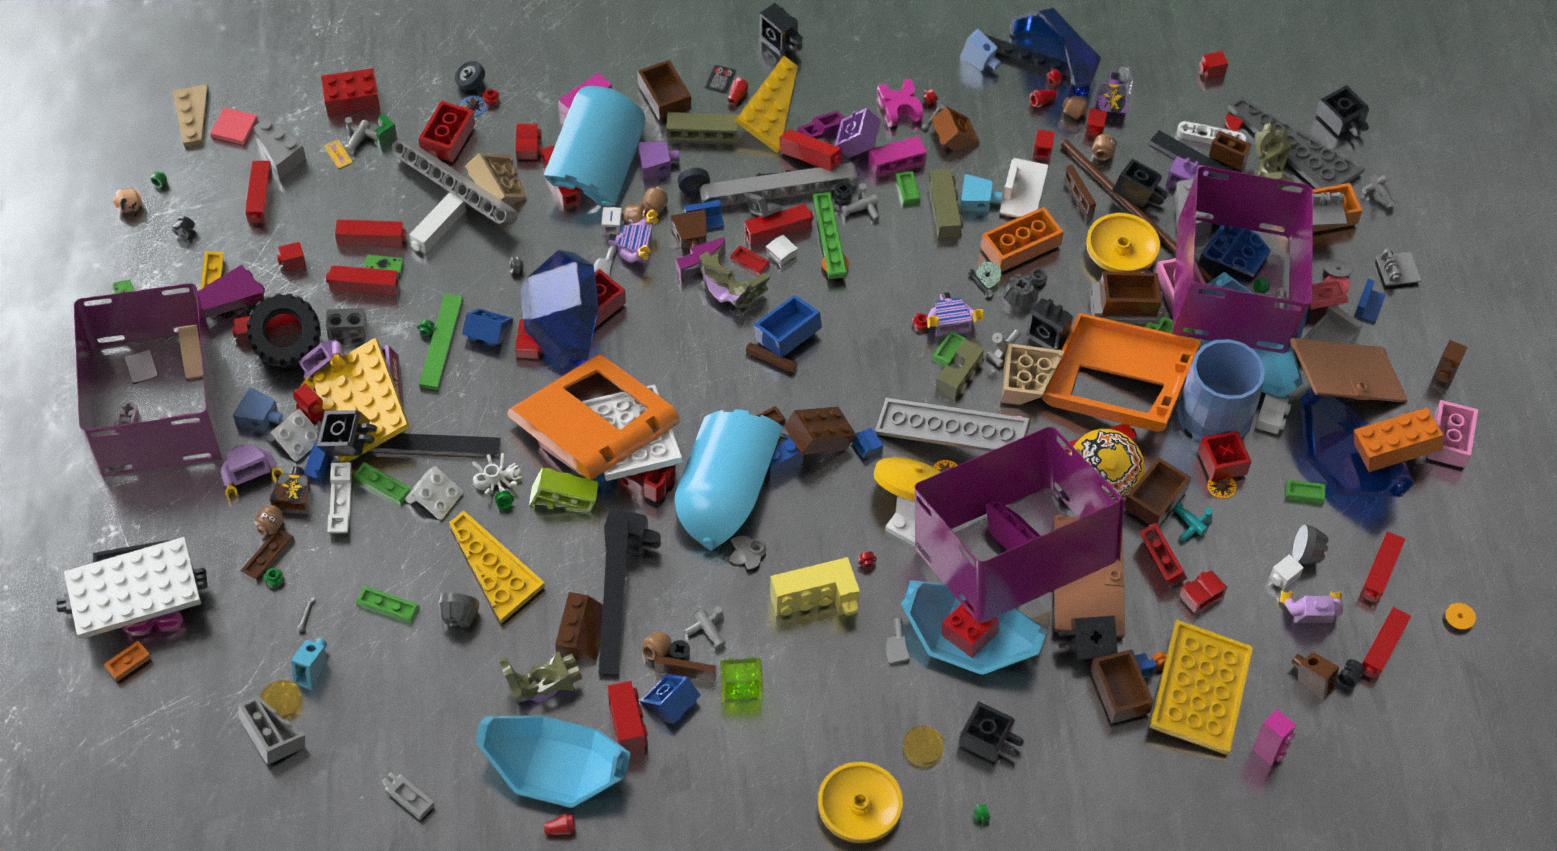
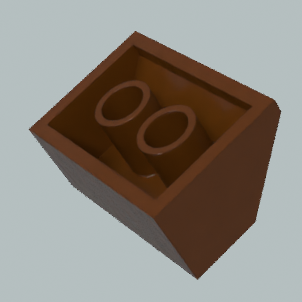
M568 593L555 649L556 652L559 651L561 657L573 654L576 660L596 663L600 649L603 604L589 595Z

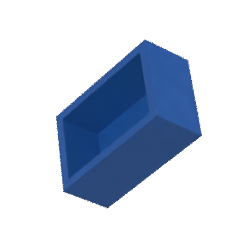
M795 294L754 324L756 341L780 358L784 357L822 328L820 312Z

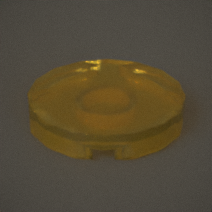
M287 680L273 681L264 688L260 696L283 719L296 714L302 703L299 688L296 684Z
M914 727L906 733L903 739L904 754L907 759L919 766L934 764L941 758L944 752V740L941 734L932 727Z

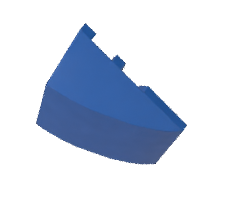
M1221 225L1200 255L1239 273L1254 276L1271 250L1259 234L1254 233L1253 230Z

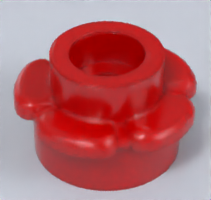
M1052 70L1046 75L1049 84L1053 86L1061 84L1063 75L1059 71Z
M488 89L482 94V98L487 105L497 104L500 96L499 92L493 89Z
M932 89L924 91L923 99L928 105H935V102L939 100L936 93Z
M918 313L913 317L912 323L917 330L927 329L928 315Z
M872 551L863 552L858 556V564L863 566V568L874 566L877 560Z

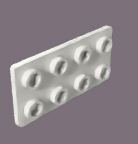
M1017 158L1011 161L1000 209L1001 215L1019 218L1038 209L1048 165Z

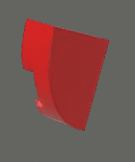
M1227 113L1225 124L1229 130L1238 132L1243 124V120Z

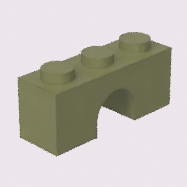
M964 339L956 350L954 363L961 366V368L954 369L946 365L937 377L935 389L956 399L959 393L962 394L966 388L967 381L973 379L976 368L981 367L984 362V348Z

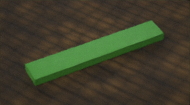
M831 192L813 194V203L828 278L847 277V270Z
M444 293L419 382L420 388L439 389L461 310L463 296Z

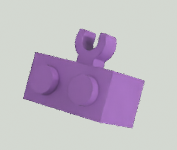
M1176 157L1169 170L1167 183L1177 186L1179 181L1193 179L1197 169L1202 165H1199L1198 161L1195 163L1189 161L1190 158ZM1204 171L1203 175L1208 176L1210 171Z

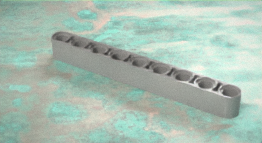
M410 141L394 142L392 152L396 157L498 224H513L517 220L515 209Z
M846 163L840 164L832 171L819 167L702 185L699 191L702 203L720 200L721 206L746 203L745 196L751 193L764 197L767 200L835 190V185L841 181H846L854 187L859 183V178L855 165Z

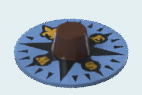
M469 96L460 104L461 107L474 110V116L481 115L487 107L484 99L479 96Z

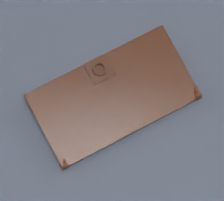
M1291 338L1290 344L1295 349L1315 395L1347 397L1358 400L1370 399L1405 403L1408 401L1384 347Z
M1054 515V530L1079 518ZM1123 530L1120 562L1116 559L1115 563L1054 590L1055 632L1072 630V618L1115 615L1116 637H1125Z

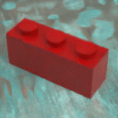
M1157 523L1139 531L1143 542L1168 586L1172 588L1186 580L1187 576Z

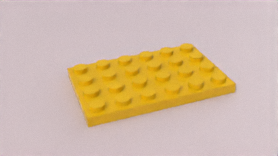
M376 338L342 356L341 358L346 364L345 366L341 365L339 370L330 364L316 372L312 378L316 393L323 400L325 411L357 410L370 420L369 424L377 426L376 432L367 433V435H371L375 439L374 443L364 444L362 454L410 428L380 343ZM359 456L338 457L341 463H348Z
M1176 620L1149 728L1228 755L1231 750L1253 646Z

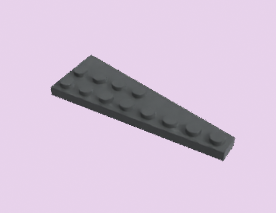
M1240 97L1229 104L1228 110L1237 118L1242 119L1243 123L1255 134L1256 132H1263L1264 124H1273L1276 126V130L1288 132L1287 141L1292 144L1286 162L1316 189L1347 184L1364 172L1365 168L1363 166L1358 167L1351 163V159L1347 157L1344 159L1337 155L1335 150L1325 148L1320 144V141L1301 130L1296 131L1292 129L1287 122H1280L1274 118L1275 115L1261 111L1259 106L1249 100Z

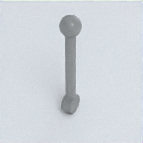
M938 104L936 106V111L929 118V120L922 125V128L924 130H927L929 128V124L932 122V118L935 117L939 111L943 110L942 104Z
M313 595L307 597L308 604L301 624L297 626L298 632L305 630L304 624L311 605L315 603Z

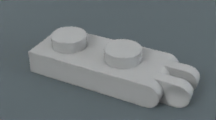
M390 772L387 776L392 782L390 783L385 778L381 781L386 787L384 789L386 793L419 820L435 806L433 800L400 774L396 777Z

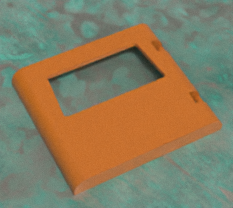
M1079 313L1061 350L1064 351V354L1042 395V399L1052 407L1156 432L1166 429L1183 389L1189 367L1201 346V340ZM1080 367L1164 386L1148 413L1071 395Z
M601 354L594 356L511 407L507 412L510 419L590 481L680 423V417L671 404ZM595 373H600L648 409L623 429L619 430L566 391L565 388ZM652 429H658L656 432L653 433ZM607 458H611V459H612V460L609 461L608 463L606 462V459H607Z

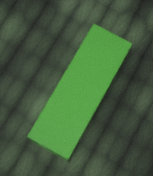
M365 462L353 474L355 481L400 506L412 490L411 487Z
M366 586L363 587L355 602L356 606L408 624H412L420 608L419 604Z

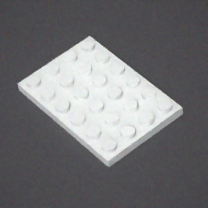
M655 384L646 386L659 396ZM626 392L581 401L619 430L623 429L648 409ZM656 428L652 429L653 433L658 430ZM672 429L603 472L606 481L682 463V456ZM607 458V459H606V462L608 463V462L611 461L612 459H611V458Z
M184 537L64 571L79 640L201 604Z

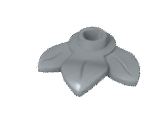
M747 536L735 537L731 539V543L736 550L730 556L729 561L736 565L745 564L748 570L754 569L760 564L761 557L766 553V544L760 539L752 540Z

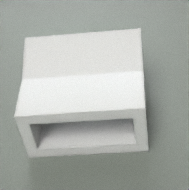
M784 235L774 239L766 246L767 252L782 266L797 255L798 248Z

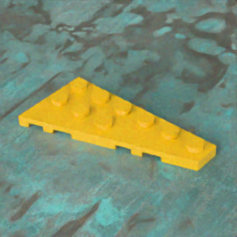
M785 56L782 57L734 121L776 153L780 150L779 137L784 133L798 67Z
M464 510L449 522L453 534L500 623H503L545 587L543 580Z

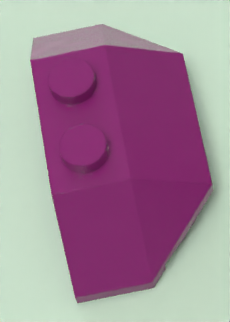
M1000 500L986 504L989 532L996 542L1003 545L1007 550H1011L1041 536L1021 516L1009 507L1004 506Z

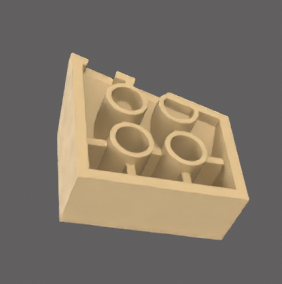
M478 153L465 165L469 176L474 180L475 184L507 205H514L526 198L521 181L515 175L517 173L516 167H512L511 162L513 158L511 155Z
M1008 343L1004 362L1001 402L1021 405L1042 397L1064 351Z

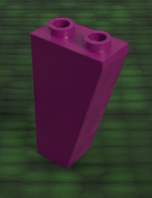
M241 264L199 290L198 293L205 317L208 318L263 301L265 289L260 282L257 283L253 278L251 271L245 269Z

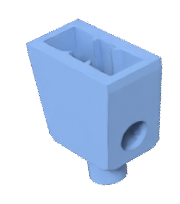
M979 29L967 38L960 56L961 59L980 71H983L987 66L996 70L1001 64V61L995 57L997 46Z

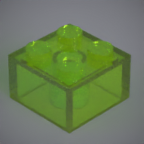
M747 657L745 659L727 658L720 660L721 701L762 699L763 675L761 658Z

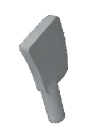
M610 245L606 259L599 258L596 260L591 275L598 269H601L610 277L617 246Z
M901 618L894 620L896 636L887 638L886 642L887 659L891 665L910 661Z

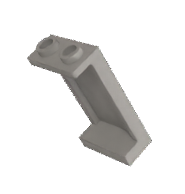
M1092 283L1090 292L1092 316L1127 324H1147L1148 322L1158 324L1161 317H1164V306H1160L1157 316L1102 315L1100 283ZM1160 291V294H1161V302H1162L1163 293H1162V291Z
M1336 305L1328 307L1322 319L1302 339L1350 344L1359 335L1363 323ZM1293 349L1295 358H1296L1297 360H1299V358H1298V356H1297V354H1296V352H1295V349Z

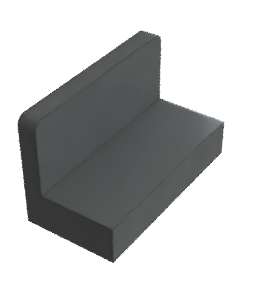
M752 193L745 196L750 213L766 217L782 210L780 205L766 202L764 197Z

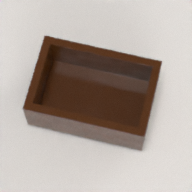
M670 60L638 70V85L659 121L667 119L668 112L684 113L691 110V95Z
M1102 272L1099 282L1102 315H1158L1162 303L1158 273Z
M838 406L794 410L784 425L802 455L847 450L856 437V433Z
M1158 457L1127 495L1124 509L1149 525L1157 523L1159 526L1188 490L1191 477Z
M1132 649L1093 659L1090 672L1111 723L1151 713L1154 701Z

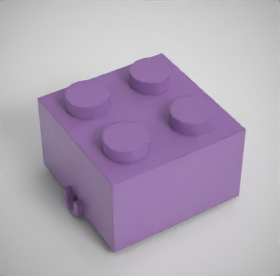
M868 108L859 112L853 111L852 115L841 120L835 146L840 147L841 152L847 158L872 149L876 144L881 119Z

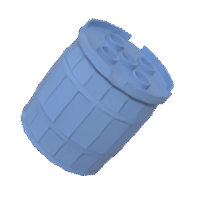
M1225 339L1207 343L1196 352L1194 360L1189 367L1177 408L1179 423L1183 429H1187L1188 432L1193 434L1192 438L1201 442L1202 437L1238 431L1242 438L1250 431L1265 376L1263 361L1255 350L1244 343Z

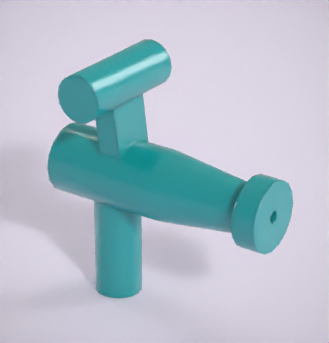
M1181 502L1177 503L1172 510L1175 514L1178 513L1186 524L1190 526L1179 536L1183 542L1195 532L1203 536L1208 531V527L1204 522L1209 524L1213 521V511L1211 508H1206L1205 514L1200 518H1197L1185 509Z

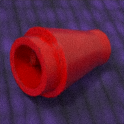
M737 78L733 81L727 99L729 103L736 105L749 90V84L746 80Z
M1054 89L1035 90L1030 94L1031 105L1040 108L1048 102L1057 98L1056 91Z
M566 813L547 823H543L546 836L571 834L573 831H576L575 820L572 814L567 815Z

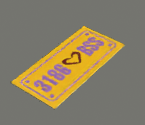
M339 140L324 146L338 169L353 163Z

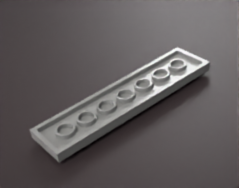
M886 398L875 432L877 435L990 452L1027 436L1031 421L1029 418Z

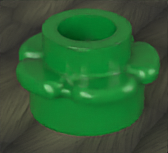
M154 171L150 181L155 187L161 188L167 184V176L161 171Z
M1265 277L1255 280V292L1265 294L1269 291L1270 282Z
M422 319L420 324L417 325L419 332L425 336L433 334L435 324L427 319Z
M504 490L495 495V503L501 509L511 507L512 502H514V496L509 491Z
M270 568L263 576L264 581L271 587L279 586L283 580V572L280 569Z
M978 803L977 808L974 809L977 822L981 821L984 824L990 820L989 811L986 804L980 805Z

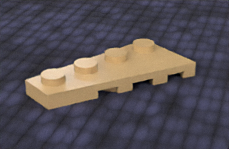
M208 84L173 90L184 148L202 144Z

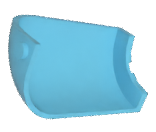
M601 86L581 88L574 97L545 170L544 177L552 186L566 187L573 190L577 187L584 190L583 194L592 198L600 206L615 205L645 126L643 110L631 98L616 90Z
M735 409L734 412H724V410L704 417L676 489L675 508L685 530L710 551L727 541L741 527L756 503L783 428L779 423L766 416L761 415V417L749 414V411Z

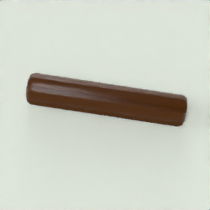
M749 342L746 346V353L791 373H794L798 367L796 362L785 357L780 358L772 351Z

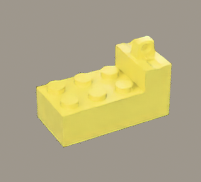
M848 557L770 576V598L776 616H786L795 611H806L815 606L829 605L832 602L835 603L838 615L846 614L848 616L858 613L860 590Z

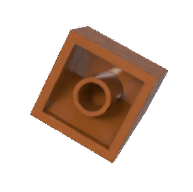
M946 106L932 118L934 130L938 133L939 141L943 147L959 150L976 146L980 143L967 116Z

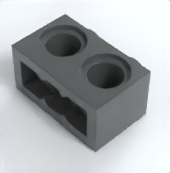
M327 309L326 331L328 339L366 337L367 318L365 309Z

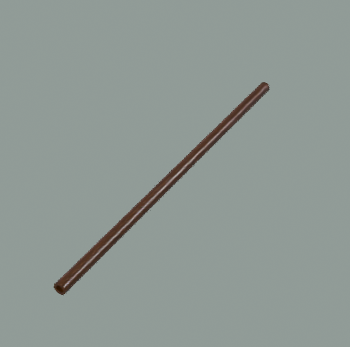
M1064 140L1061 147L1133 215L1147 221L1157 232L1159 240L1176 255L1177 243L1137 205L1113 192L1115 184L1068 140ZM1196 262L1205 283L1211 282L1214 278Z

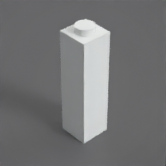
M449 192L409 234L411 246L416 251L426 254L466 212L465 202Z

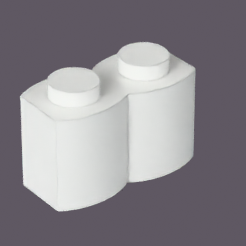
M1266 393L1255 428L1278 435L1279 429L1283 430L1286 419L1283 416H1288L1291 407L1288 404L1289 398H1281Z

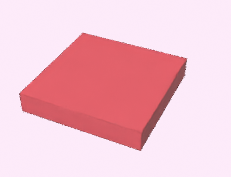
M224 107L210 135L212 138L245 145L258 119L257 115Z
M1341 279L1312 284L1311 309L1348 303V296Z

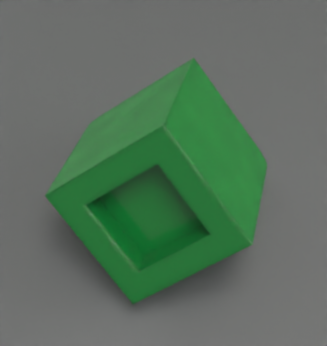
M384 114L378 117L380 127L374 130L377 132V140L371 138L380 147L397 136L395 123Z

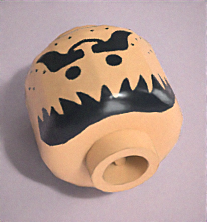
M135 189L119 190L116 197H113L114 207L118 208L121 213L136 212L142 206L141 195Z

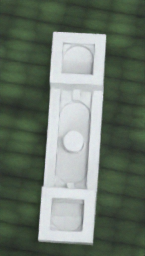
M331 463V498L327 533H348L352 493L351 463Z

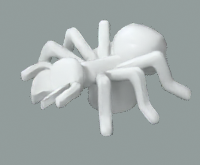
M505 453L501 454L500 468L492 463L491 456L488 454L489 465L484 468V471L478 463L472 462L480 472L473 477L474 485L479 490H486L485 494L487 495L493 493L495 485H498L500 492L505 490L500 480L509 488H512L513 485L518 484L515 481L522 479L521 476H518L520 474L519 465L516 466V463H513L502 471Z

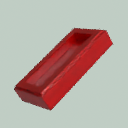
M741 245L729 257V261L756 276L763 274L770 266V261Z

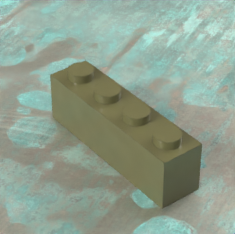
M668 112L667 140L737 142L738 124L734 121L738 115Z
M951 169L929 170L928 184L938 238L960 236V229H963V218L959 217L961 207L960 204H957L958 191L954 190L956 185L955 176H952Z

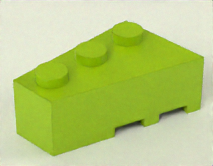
M542 468L532 485L529 506L535 507L536 503L547 504V508H554V505L566 506V509L591 511L596 502L598 482L590 481L588 478L577 477L571 473H562L551 468Z

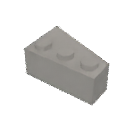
M266 117L253 127L256 140L265 156L271 162V166L276 171L279 179L306 159L303 145Z
M1194 178L1177 182L1174 194L1176 227L1178 226V219ZM1196 211L1197 217L1213 219L1212 214ZM1196 220L1195 236L1210 233L1213 223Z
M258 696L238 704L239 719L267 765L305 748V734L291 726L287 719L281 718L276 713V710Z

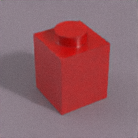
M1223 51L1204 54L1199 68L1204 73L1206 79L1226 75L1229 63Z
M1090 108L1085 136L1097 137L1103 134L1107 111Z
M1037 129L1033 157L1051 159L1055 132Z
M300 241L278 247L280 254L276 255L279 266L283 265L285 272L306 267Z

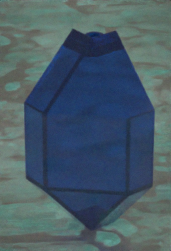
M1054 8L1012 17L1010 33L1012 35L1031 32L1063 43L1072 76L1067 97L1072 98L1073 96L1084 95L1088 99L1098 73L1101 57Z
M557 250L527 277L520 289L524 330L564 368L566 363L580 365L583 360L588 361L599 306L594 265L576 253Z
M1312 387L1302 396L1300 401L1304 458L1339 495L1402 497L1415 484L1404 462L1371 472L1368 471L1354 445V429L1370 425L1363 417L1335 396L1315 395Z

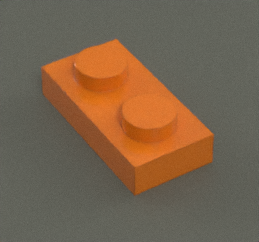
M138 640L107 661L104 666L117 682L151 659V656Z

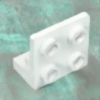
M297 409L265 437L269 442L275 439L293 461L297 462L313 448L314 443H317L320 432L304 413Z
M434 466L426 471L405 497V500L409 504L415 501L419 502L437 519L441 520L463 494V490Z
M898 496L896 513L886 525L885 531L914 547L915 501Z

